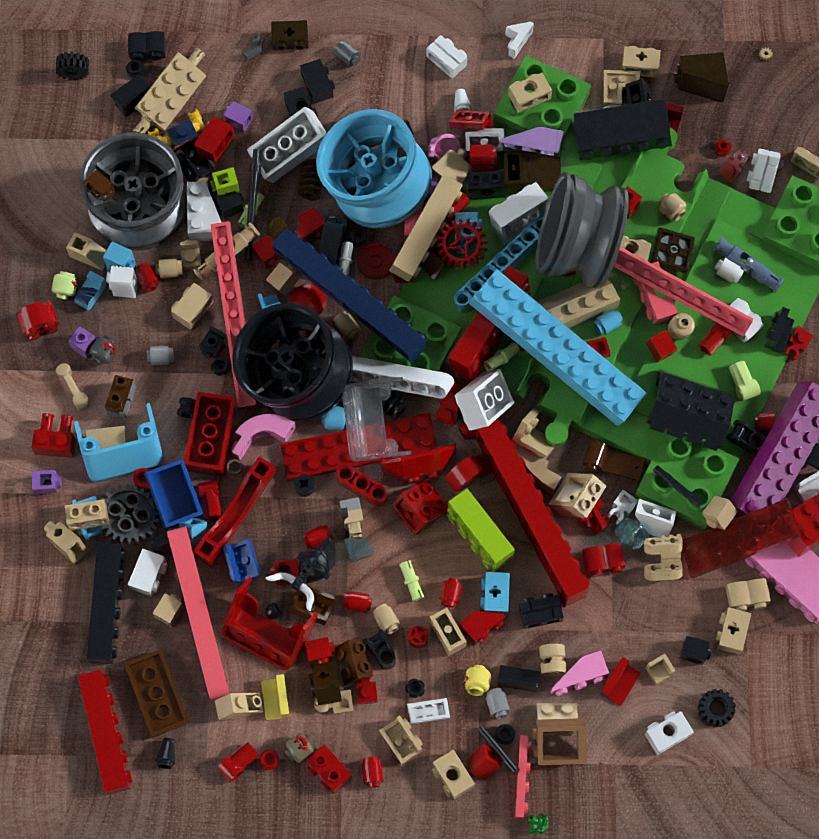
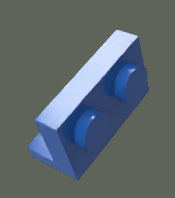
M245 539L233 545H223V557L228 564V575L233 582L243 584L248 577H251L253 580L262 576L251 539Z

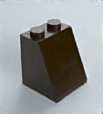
M724 52L680 56L679 62L676 63V72L673 73L674 83H677L678 90L718 102H724L729 86Z

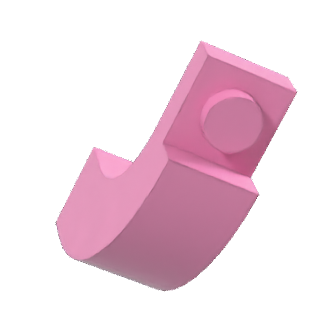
M263 414L250 418L235 432L236 439L239 441L236 440L231 448L233 458L241 461L251 443L260 437H273L283 443H287L295 430V422L276 414Z

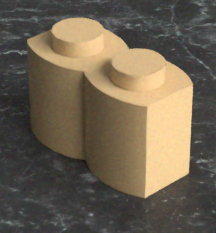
M766 578L729 583L725 587L729 607L741 611H746L748 607H755L756 610L763 609L771 601Z

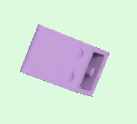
M537 127L502 138L500 142L504 143V147L518 149V146H523L522 150L536 152V149L541 150L540 154L554 156V152H560L564 131Z

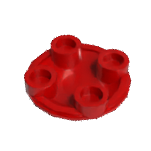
M303 284L296 287L289 298L290 303L308 307L317 315L324 311L327 304L325 293L313 284Z

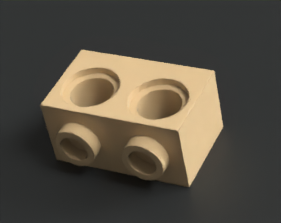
M104 499L65 505L66 522L70 530L109 525L107 505Z

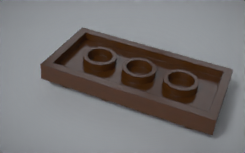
M162 648L124 663L151 738L189 724Z

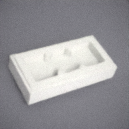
M447 698L407 704L410 725L450 719Z

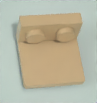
M533 408L521 421L512 440L517 442L519 446L531 450L536 456L546 459L555 447L546 442L545 434L535 429L539 422L537 417L540 411Z

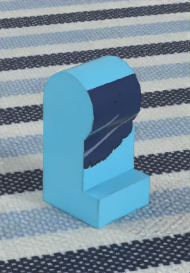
M92 271L86 276L85 283L74 299L75 304L86 310H90L107 286L105 278Z

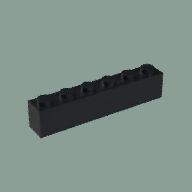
M97 543L87 660L89 663L113 664L114 658H117L118 648L115 646V639L119 638V627L116 626L117 619L121 618V608L118 607L119 600H122L123 596L120 581L124 580L122 562L126 560V550H123L121 544Z

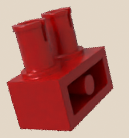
M42 413L40 429H34L31 448L35 455L73 458L76 439L73 433H71L73 416L67 415L66 418V415H61L59 431H52L54 415L48 413V416H46L47 413Z

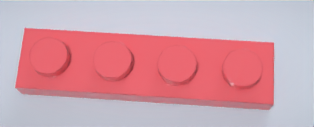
M520 735L517 767L520 770L517 773L514 818L516 820H523L524 815H528V802H525V794H529V782H526V774H530L531 762H527V754H531L532 742L528 741V736Z

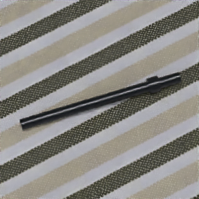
M253 149L252 164H250L251 182L247 226L249 222L253 226L255 224L258 175L261 173V165L259 164L261 150ZM253 239L245 247L244 260H252Z

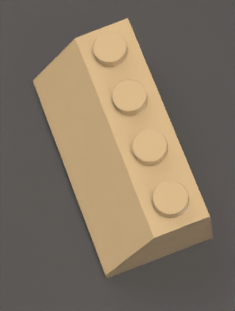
M607 279L600 289L593 288V286H585L582 282L539 300L537 303L566 327L571 328L600 316L611 309L618 308L620 298L613 284Z

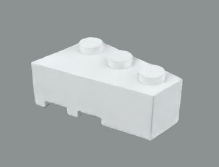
M187 182L188 237L198 242L213 241L211 224L221 223L206 182Z

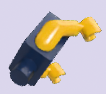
M195 109L194 113H188L189 120L166 130L163 137L160 136L158 128H155L153 132L148 131V135L160 139L175 153L179 146L195 143L196 138L199 134H202L205 126L198 109Z

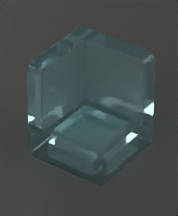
M352 537L344 539L350 562L373 556V550L367 537L353 541Z

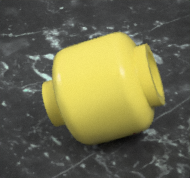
M482 665L468 668L465 674L464 688L473 696L483 695L489 690L491 673Z

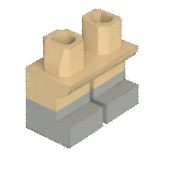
M359 497L340 501L341 516H347L344 521L345 532L349 531L350 540L361 539V529L364 528V520Z

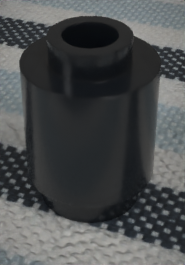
M168 529L151 539L153 543L150 546L157 554L164 555L171 550L167 534Z

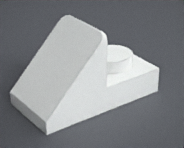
M526 22L506 27L505 35L511 39L507 47L509 48V57L516 58L533 33L534 23Z

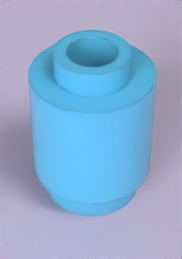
M611 309L597 317L593 325L599 335H606L620 327L623 318L618 311Z

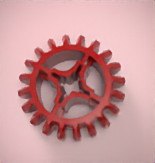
M462 218L459 219V224L452 220L453 226L451 228L448 224L445 225L448 229L447 232L445 230L440 231L444 237L438 236L437 238L443 242L437 244L438 248H443L438 253L439 255L446 254L442 258L444 262L450 259L448 266H452L455 262V269H458L459 265L462 264V269L465 270L468 263L470 268H473L472 261L479 264L480 262L477 257L479 256L482 259L485 257L480 252H487V248L482 246L488 244L487 240H482L487 235L486 233L479 234L483 230L481 226L475 229L477 222H473L470 226V219H467L465 224H463ZM460 230H469L475 236L464 237ZM455 232V242L447 247L450 236ZM459 236L464 242L467 241V243H465L466 252L463 248H461V246L458 247V245H460ZM478 241L475 252L470 256V246ZM461 251L465 258H455L450 252Z

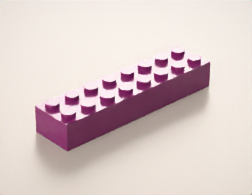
M813 381L797 383L730 501L737 510L735 516L752 530L767 531L819 438V386Z

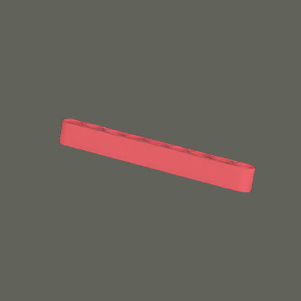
M184 526L169 530L167 534L210 701H213L230 693L187 527Z

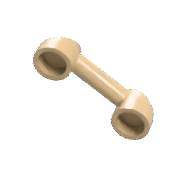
M66 363L58 365L56 374L58 378L65 380L74 395L73 403L76 409L80 411L86 410L90 405V401L87 395L80 392L71 377L72 370L70 366Z

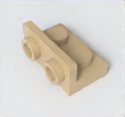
M797 147L790 162L819 179V157L802 147Z

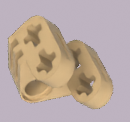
M672 534L668 537L661 535V537L644 540L645 553L650 555L660 554V563L648 564L644 567L645 579L659 581L675 580L682 577L681 534L676 536Z

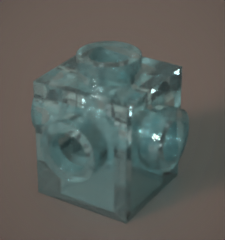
M627 517L614 531L618 536L619 543L624 547L629 546L637 550L643 545L644 540L650 536L639 520H632Z

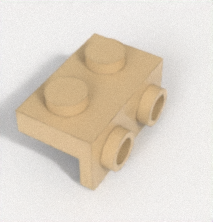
M537 703L536 706L537 720L578 718L577 703ZM576 731L543 732V735H576Z
M399 715L396 717V720L379 730L400 764L403 765L422 752L421 746L423 743L417 735L413 736L409 730L412 727L406 718L402 719Z

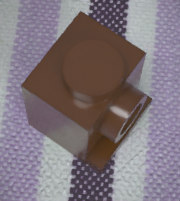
M95 170L83 182L85 190L88 193L90 192L96 199L100 198L105 202L114 195L113 183L98 170Z

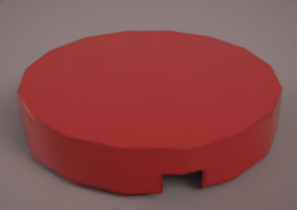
M371 243L364 246L358 254L357 267L360 273L369 279H382L390 273L389 270L393 264L394 256L391 250L383 246V244Z

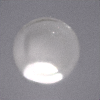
M370 464L366 467L364 474L379 482L384 476V471L380 465Z

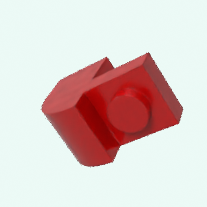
M454 380V384L446 397L441 399L436 420L451 426L455 424L460 411L455 395L467 386L466 384Z
M471 455L458 463L444 478L456 493L468 488L475 479L488 474L491 468L481 455L475 457Z

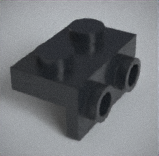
M782 307L778 312L775 311L771 320L773 322L772 327L768 329L765 337L767 341L764 347L778 353L784 351L794 323V319L788 317L790 309Z

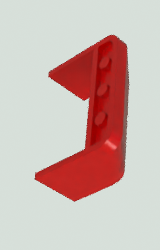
M248 577L235 592L222 628V635L229 642L281 670H289L308 640L318 613L314 612L306 624L297 622L290 630L257 612L259 607L257 599L247 593L252 578Z

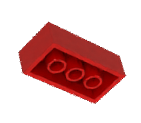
M204 392L197 393L184 458L188 472L224 477L237 409L236 397Z
M819 493L783 515L774 526L798 557L819 545Z

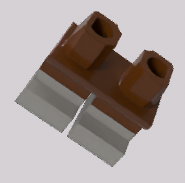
M115 375L105 404L108 415L126 419L136 390V384L133 383L134 379Z

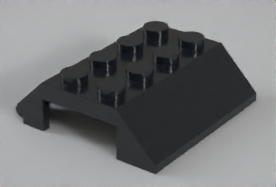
M659 369L655 384L658 386L655 403L647 423L651 424L650 429L664 433L667 426V435L682 439L685 432L687 433L685 441L700 446L702 439H705L703 447L717 451L718 447L721 448L724 444L730 428L735 396L732 393Z

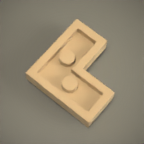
M604 70L603 106L611 104L621 105L622 90H626L625 84L639 80L640 71Z

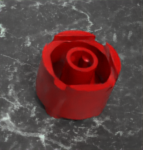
M42 301L29 304L21 308L22 312L20 314L18 311L15 314L23 336L29 337L30 341L40 338V334L46 332L47 334H53L58 331L59 321L51 301H47V304H42Z

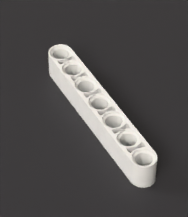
M352 356L353 374L351 382L440 399L446 397L454 384V379L447 373Z

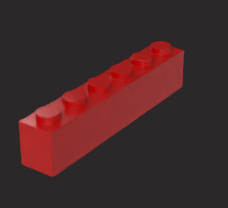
M102 669L78 675L104 792L106 795L131 789L130 783L133 782L130 770L127 771L125 763H128L126 751L122 752L121 744L124 741L121 731L118 732L116 727L119 724L117 712L113 713L111 706L115 705L112 693H108L107 686H110L108 674L104 675Z

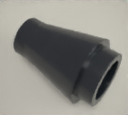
M163 738L162 745L155 759L158 768L172 769V766L175 764L174 739Z

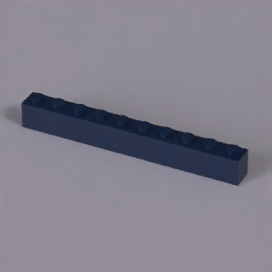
M286 228L271 243L273 251L410 363L427 348L426 337L420 331H414L409 322L399 319L394 310L391 308L387 309L379 298H373L369 295V291L364 286H358L350 275L346 276L343 274L338 265H332L323 253L318 254L309 242H303L298 233L295 231L291 232Z

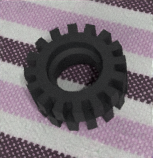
M68 52L59 54L56 58V74L59 77L62 76L63 79L68 78V80L86 78L89 74L88 57H85L84 54L80 55L78 52L76 54H73V52H70V54Z
M713 689L712 691H707L699 701L698 714L699 717H702L703 722H707L708 726L722 727L733 718L736 704L733 703L734 698L729 696L730 693H724L722 689ZM713 701L721 702L724 706L723 714H712L709 710L710 703Z

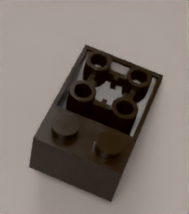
M524 150L504 151L506 195L517 194L525 186L532 185L535 182L543 192H552L561 175L560 157Z

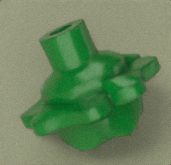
M540 813L538 816L530 815L528 818L530 822L529 833L534 835L543 834L548 829V816Z

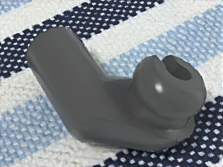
M254 35L251 38V49L243 53L247 61L262 52L263 40L259 35Z

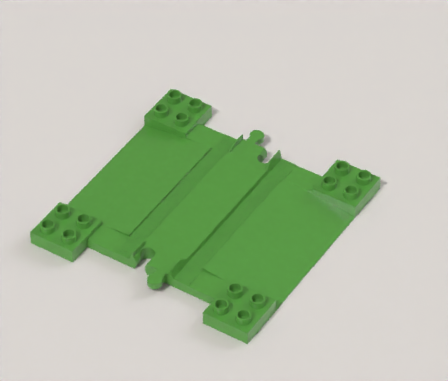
M525 55L494 112L492 128H504V138L537 127L564 131L560 152H554V156L560 157L561 174L566 172L570 175H577L578 178L584 179L596 193H601L611 185H615L619 188H626L628 186L642 196L640 207L626 220L623 235L629 239H643L651 243L648 257L649 263H651L657 229L659 227L695 237L688 273L685 274L661 267V269L727 305H731L737 298L746 301L751 312L761 317L764 326L745 343L733 333L711 356L705 355L698 345L711 332V328L717 322L673 299L678 313L689 314L695 322V328L692 334L684 340H676L670 335L677 347V351L672 356L657 363L646 342L664 330L668 332L669 321L653 325L652 321L647 317L646 305L640 299V290L634 284L633 277L613 267L608 280L613 284L620 298L619 306L614 311H618L623 318L621 321L622 325L606 335H599L593 325L597 318L595 317L569 329L586 343L590 340L606 337L611 356L605 359L646 392L645 396L619 426L615 425L528 352L520 351L511 357L506 364H502L496 369H501L511 396L517 402H523L528 391L527 386L531 382L541 381L546 384L548 391L541 397L536 408L540 413L554 419V422L549 424L545 431V440L549 445L553 447L564 445L567 441L568 429L571 427L623 453L644 458L645 463L649 464V467L634 498L676 511L675 518L705 531L708 524L702 512L715 495L722 496L744 449L725 439L721 448L718 447L717 451L703 447L705 439H702L700 446L685 441L687 435L685 432L682 439L667 435L668 429H665L664 433L650 429V425L646 421L655 403L658 386L655 384L658 371L662 369L732 393L735 396V402L727 434L732 431L735 420H740L754 429L755 417L761 414L791 352L789 351L787 355H783V352L778 353L764 347L767 341L765 338L767 331L773 324L771 322L775 311L778 312L782 307L790 309L788 317L794 319L790 332L791 335L796 326L803 327L819 293V187L792 175L777 207L774 208L709 178L708 171L705 169L704 172L698 173L693 183V190L689 192L680 191L675 187L674 183L680 179L685 166L683 162L667 156L668 151L676 146L678 138L677 133L672 128H670L672 142L670 147L580 161L573 114L581 112L589 97L591 84ZM543 73L552 89L551 99L518 113L508 96L509 86L516 81L521 82L527 79L532 74ZM526 90L528 93L533 92L532 90ZM518 146V149L504 147L503 151L497 153L498 169H495V171L504 170V151L522 150L523 146ZM536 149L535 153H540L541 150ZM471 164L467 173L472 172ZM466 175L460 192L462 191L469 198ZM552 192L544 193L547 195L548 198H550ZM676 193L686 203L687 207L685 210L687 212L680 220L669 221L659 211V200L665 194ZM513 194L501 198L471 199V203L462 211L478 212L479 219H482L483 230L479 234L486 233L487 236L482 240H487L488 244L482 245L487 248V252H480L485 257L483 259L479 256L477 257L480 262L479 264L472 261L473 268H470L467 263L465 270L462 269V264L459 265L458 269H455V266L445 268L437 279H432L419 265L418 267L421 270L417 277L414 278V283H404L398 296L393 295L387 309L391 308L396 312L399 319L409 322L414 331H420L426 337L427 348L410 363L373 333L360 357L441 372L444 367L451 370L448 357L478 313L475 308L468 313L458 312L454 296L511 242L509 241L504 245L492 230L489 211L493 206L503 203ZM438 231L437 238L438 236L444 237V235ZM455 232L450 236L447 247L455 242ZM722 236L731 245L738 246L755 260L768 267L771 273L780 279H784L775 293L772 292L773 289L764 283H759L746 272H743L737 284L734 282L730 283L716 275L717 270L714 269L720 259L724 260L726 258L720 252L713 250ZM532 238L526 239V241H532V240H534V239H532ZM536 249L515 268L528 276L530 297L536 302L583 282L578 272L570 277L562 275L546 276L544 273L538 274L535 270ZM515 250L512 253L517 254L521 251ZM454 251L450 252L455 258H465L463 254L457 255ZM501 263L499 265L505 266L507 265V263ZM476 287L473 291H479L481 288ZM654 289L657 296L662 298L669 297ZM461 300L459 303L464 304L467 301ZM503 333L501 342L497 348L494 347L491 357L495 355L496 351L502 350L512 343L508 335ZM786 343L784 350L791 345L789 343ZM740 361H745L752 379L758 382L761 390L760 395L744 401L739 400L735 390L736 384L728 369L731 365ZM485 364L481 367V373L488 372L484 367ZM657 465L702 500L703 504L699 508L696 507L653 472V469Z

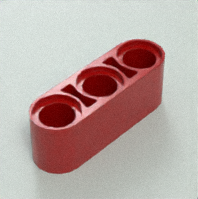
M342 465L337 469V481L342 487L374 506H382L386 503L387 491L383 485L349 465ZM342 473H349L351 475L347 479L340 477ZM363 482L367 486L364 489H360L357 487V484ZM376 492H380L383 494V497L376 499L373 495Z

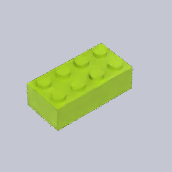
M468 488L448 501V519L452 524H457L460 528L458 530L460 535L470 541L471 549L476 555L480 554L484 559L482 563L488 570L491 569L493 572H497L513 560L515 549Z

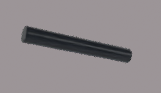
M657 465L653 469V472L696 507L699 508L703 504L702 500Z
M481 726L478 732L514 775L517 774L520 769L484 726Z

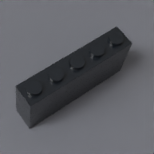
M665 99L573 114L580 161L600 157L607 158L619 154L626 155L638 151L645 152L650 149H664L672 146Z

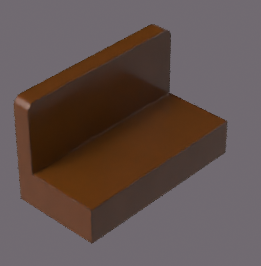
M437 241L433 247L429 246L427 249L429 255L425 262H420L419 264L432 279H437L443 269L451 268L455 265L454 262L452 266H448L450 259L445 262L442 260L446 254L439 255L438 252L443 248L437 247V244H439Z

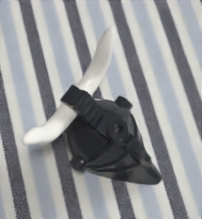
M328 537L318 542L310 550L304 553L301 551L297 556L300 560L297 578L291 574L280 572L266 577V580H285L292 584L291 588L297 592L300 590L306 595V608L308 611H311L314 595L306 584L323 578L327 580L331 576L329 571L335 565L336 556L334 541Z

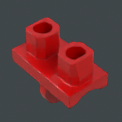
M600 498L587 518L578 519V523L580 525L585 523L587 528L592 529L595 536L599 535L612 523L611 517L607 518L608 514L601 516L599 512L603 508Z

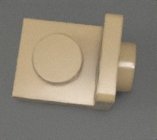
M188 239L180 242L183 270L197 269L201 266L198 241Z

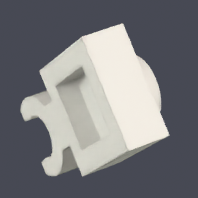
M622 490L611 505L613 509L609 512L607 518L616 515L618 517L616 524L618 525L624 516L628 517L638 503V500Z

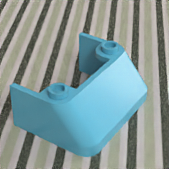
M150 403L146 404L150 422L143 423L138 427V440L100 449L97 439L93 437L84 438L78 421L74 422L81 454L91 481L96 483L134 474L139 468L151 470L163 464L164 456Z

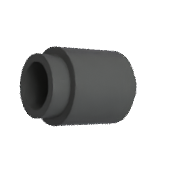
M340 41L334 48L336 56L349 67L356 66L361 60V53L348 42Z

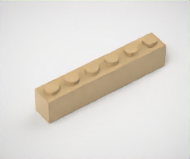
M445 174L442 175L392 264L390 272L408 282L412 277H417L421 270L418 267L420 262L424 263L429 255L427 249L429 246H434L437 241V237H435L437 231L443 230L446 224L443 220L446 216L450 217L454 210V207H452L453 202H458L462 195V192H460L462 184Z

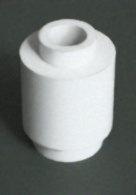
M724 258V260L720 259L714 268L717 270L716 275L730 283L734 282L736 284L744 270L740 269L739 265L727 258Z

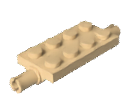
M196 48L188 59L179 52L172 58L136 105L135 109L141 113L142 120L133 130L134 133L145 134L150 126L153 125L162 131L166 130L207 76L196 67L205 56L203 52L199 54L200 49Z

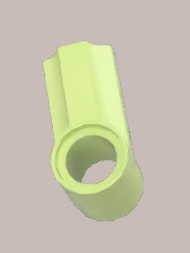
M745 361L737 362L728 368L736 384L735 390L740 401L760 395V386L755 379H752Z

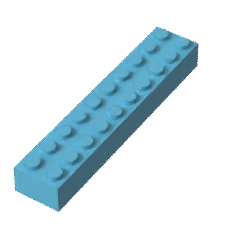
M496 269L469 302L472 307L615 425L619 426L645 396L646 392L499 270Z

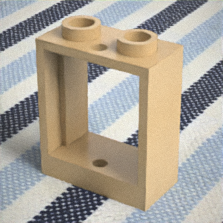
M568 473L548 505L561 516L587 518L606 485L593 474Z

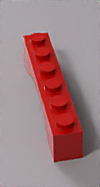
M258 456L225 512L194 549L195 558L209 567L214 565L223 551V545L229 543L275 476L276 469L273 464Z

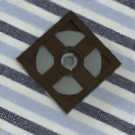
M659 227L657 229L651 263L659 262L660 267L685 274L688 273L695 237Z

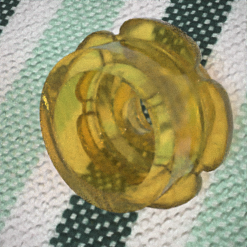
M280 218L273 219L269 224V230L275 236L280 235L287 228L286 222Z

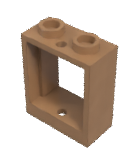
M584 718L536 720V727H532L533 739H536V746H533V758H537L538 765L587 764V728ZM576 731L577 753L543 754V732Z

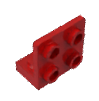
M429 481L420 483L402 492L391 505L414 536L419 534L428 522L448 513L447 504Z

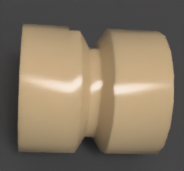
M546 644L539 647L540 659L543 660L540 663L541 675L546 677L565 675L567 673L566 662L563 661V658H565V645Z

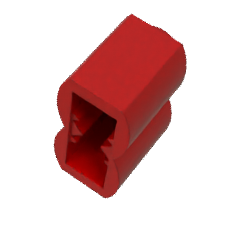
M492 144L470 145L472 172L495 171V169H498L497 150L493 149Z
M621 543L590 547L582 550L586 575H591V577L602 576L603 572H610L611 574L621 573L622 569L626 567Z

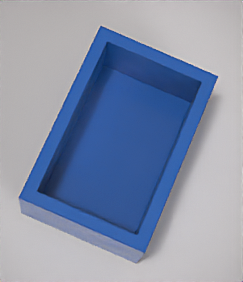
M183 459L144 473L164 528L203 514Z

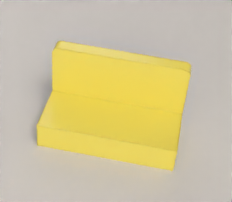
M284 674L276 675V679L261 681L266 720L289 718L290 713Z

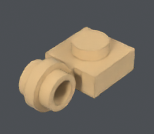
M351 690L340 691L341 702L318 706L316 698L314 707L318 712H326L329 708L333 707L334 714L354 711Z

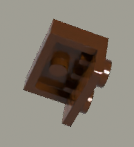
M308 586L314 595L311 611H308L306 608V595L300 590L296 591L288 612L308 620L316 612L318 616L315 622L325 626L333 610L336 597Z
M364 639L347 640L335 647L344 686L351 685L364 678L373 677Z

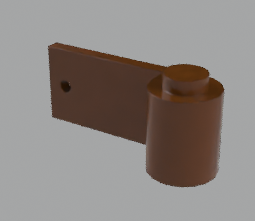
M590 441L583 465L591 472L601 471L639 481L645 459L608 450L605 444Z

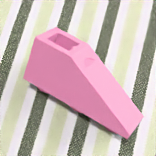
M598 651L581 657L551 689L550 694L562 696L567 694L569 689L575 688L580 690L587 687L588 683L594 682V684L604 682L605 678L608 677L609 671L602 652Z

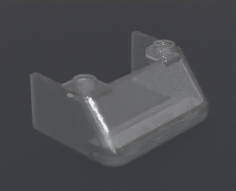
M403 377L379 378L348 384L344 387L342 396L350 458L353 461L359 462L412 455L411 451L398 452L396 441L392 438L386 439L382 401L390 397V383L403 381Z

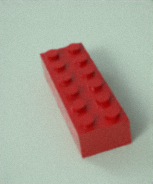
M508 266L503 274L530 296L528 276ZM480 312L476 314L448 357L451 372L468 382L473 381L474 378L480 375L484 361L491 357L494 347L497 348L499 346L501 336L504 333Z

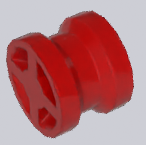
M418 625L410 629L408 640L411 646L422 648L426 645L428 641L426 628Z

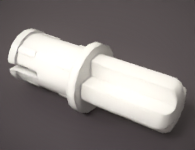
M351 242L342 243L341 255L338 258L339 267L346 276L349 274L350 264L353 262L351 260L353 243Z

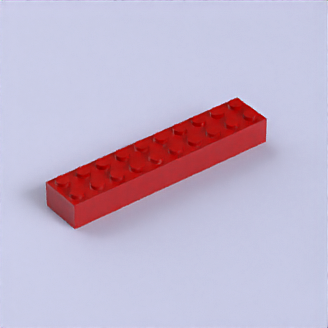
M497 418L489 426L477 429L476 442L563 605L567 607L586 597L590 582L585 574L582 575L578 559L576 557L573 558L571 555L570 544L567 540H563L559 524H555L551 518L553 517L549 506L546 507L542 501L544 497L539 489L536 490L532 474L530 472L527 473L524 468L526 466L522 456L517 455L515 451L517 447L512 439L509 440L505 424L500 423Z

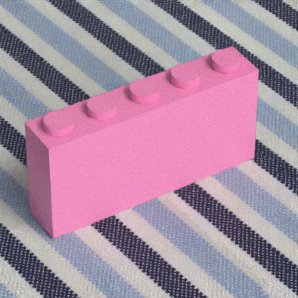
M777 520L746 551L743 557L750 567H755L760 572L759 574L762 578H766V581H770L774 585L775 590L779 594H784L793 607L799 608L804 612L807 620L817 624L819 622V557L812 550L798 557L774 528L779 521Z

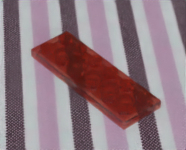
M786 498L731 520L725 530L717 527L683 539L682 553L690 577L696 578L799 538L801 534L790 502Z

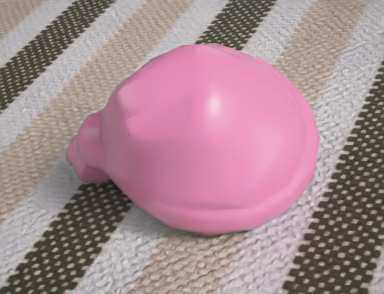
M452 134L434 137L428 146V157L438 160L449 150H453L456 153L460 148L458 138Z

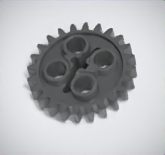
M129 484L126 485L125 489L119 485L118 491L112 487L111 494L105 492V498H100V500H105L108 511L109 525H103L100 529L101 532L107 531L105 537L113 536L112 542L119 539V544L121 545L123 541H126L128 546H130L131 541L138 545L139 539L145 542L146 536L151 538V531H156L157 527L155 525H158L160 521L157 519L160 516L156 505H153L155 502L153 498L149 499L151 493L144 494V488L138 491L137 485L130 489ZM133 500L136 502V504L130 505L127 503V501ZM116 509L119 511V513L113 514L110 512V510ZM137 516H144L146 520L141 521ZM127 525L130 529L124 530L120 526Z

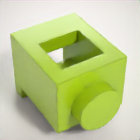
M234 167L212 173L213 180L210 181L212 191H217L218 196L234 191L240 192Z

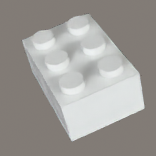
M536 182L525 186L516 195L509 196L506 201L491 208L489 216L492 230L505 245L517 237L537 217L544 216L549 198Z
M501 369L481 373L455 395L456 403L461 410L469 431L489 426L514 404Z

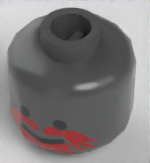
M108 336L98 337L89 348V352L92 355L91 360L99 365L101 363L109 364L117 353L116 342Z

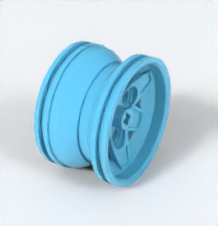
M368 109L344 117L327 132L318 149L316 166L322 184L336 199L344 214L358 225L367 228H385L396 225L413 215L423 204L429 193L432 171L428 158L415 142L414 136L406 123L391 112ZM379 145L375 150L371 149L372 147ZM402 148L407 156L399 158L397 156ZM355 160V165L348 168L351 165V163ZM356 188L354 196L350 195L347 189Z

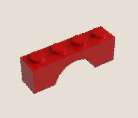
M313 206L298 216L299 228L296 233L299 234L301 240L305 243H310L314 238H320L325 220ZM268 235L252 245L254 255L265 269L276 266L282 259L273 251L271 243L275 239Z

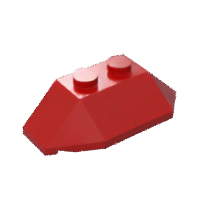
M456 444L380 460L381 470L403 483L416 484L420 480L427 478L428 480H434L444 473L455 456L457 447Z

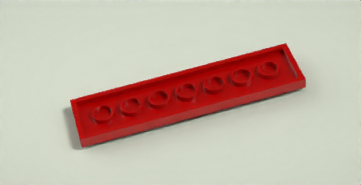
M426 413L282 443L280 447L287 480L291 482L295 481L302 474L315 477L337 472V469L342 465L358 468L380 463V460L438 448L431 415Z

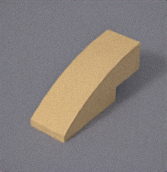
M515 442L517 447L515 451L518 456H522L526 464L524 468L527 473L530 472L535 483L553 495L561 483L562 477L547 469L548 460L536 456L532 451L519 446Z

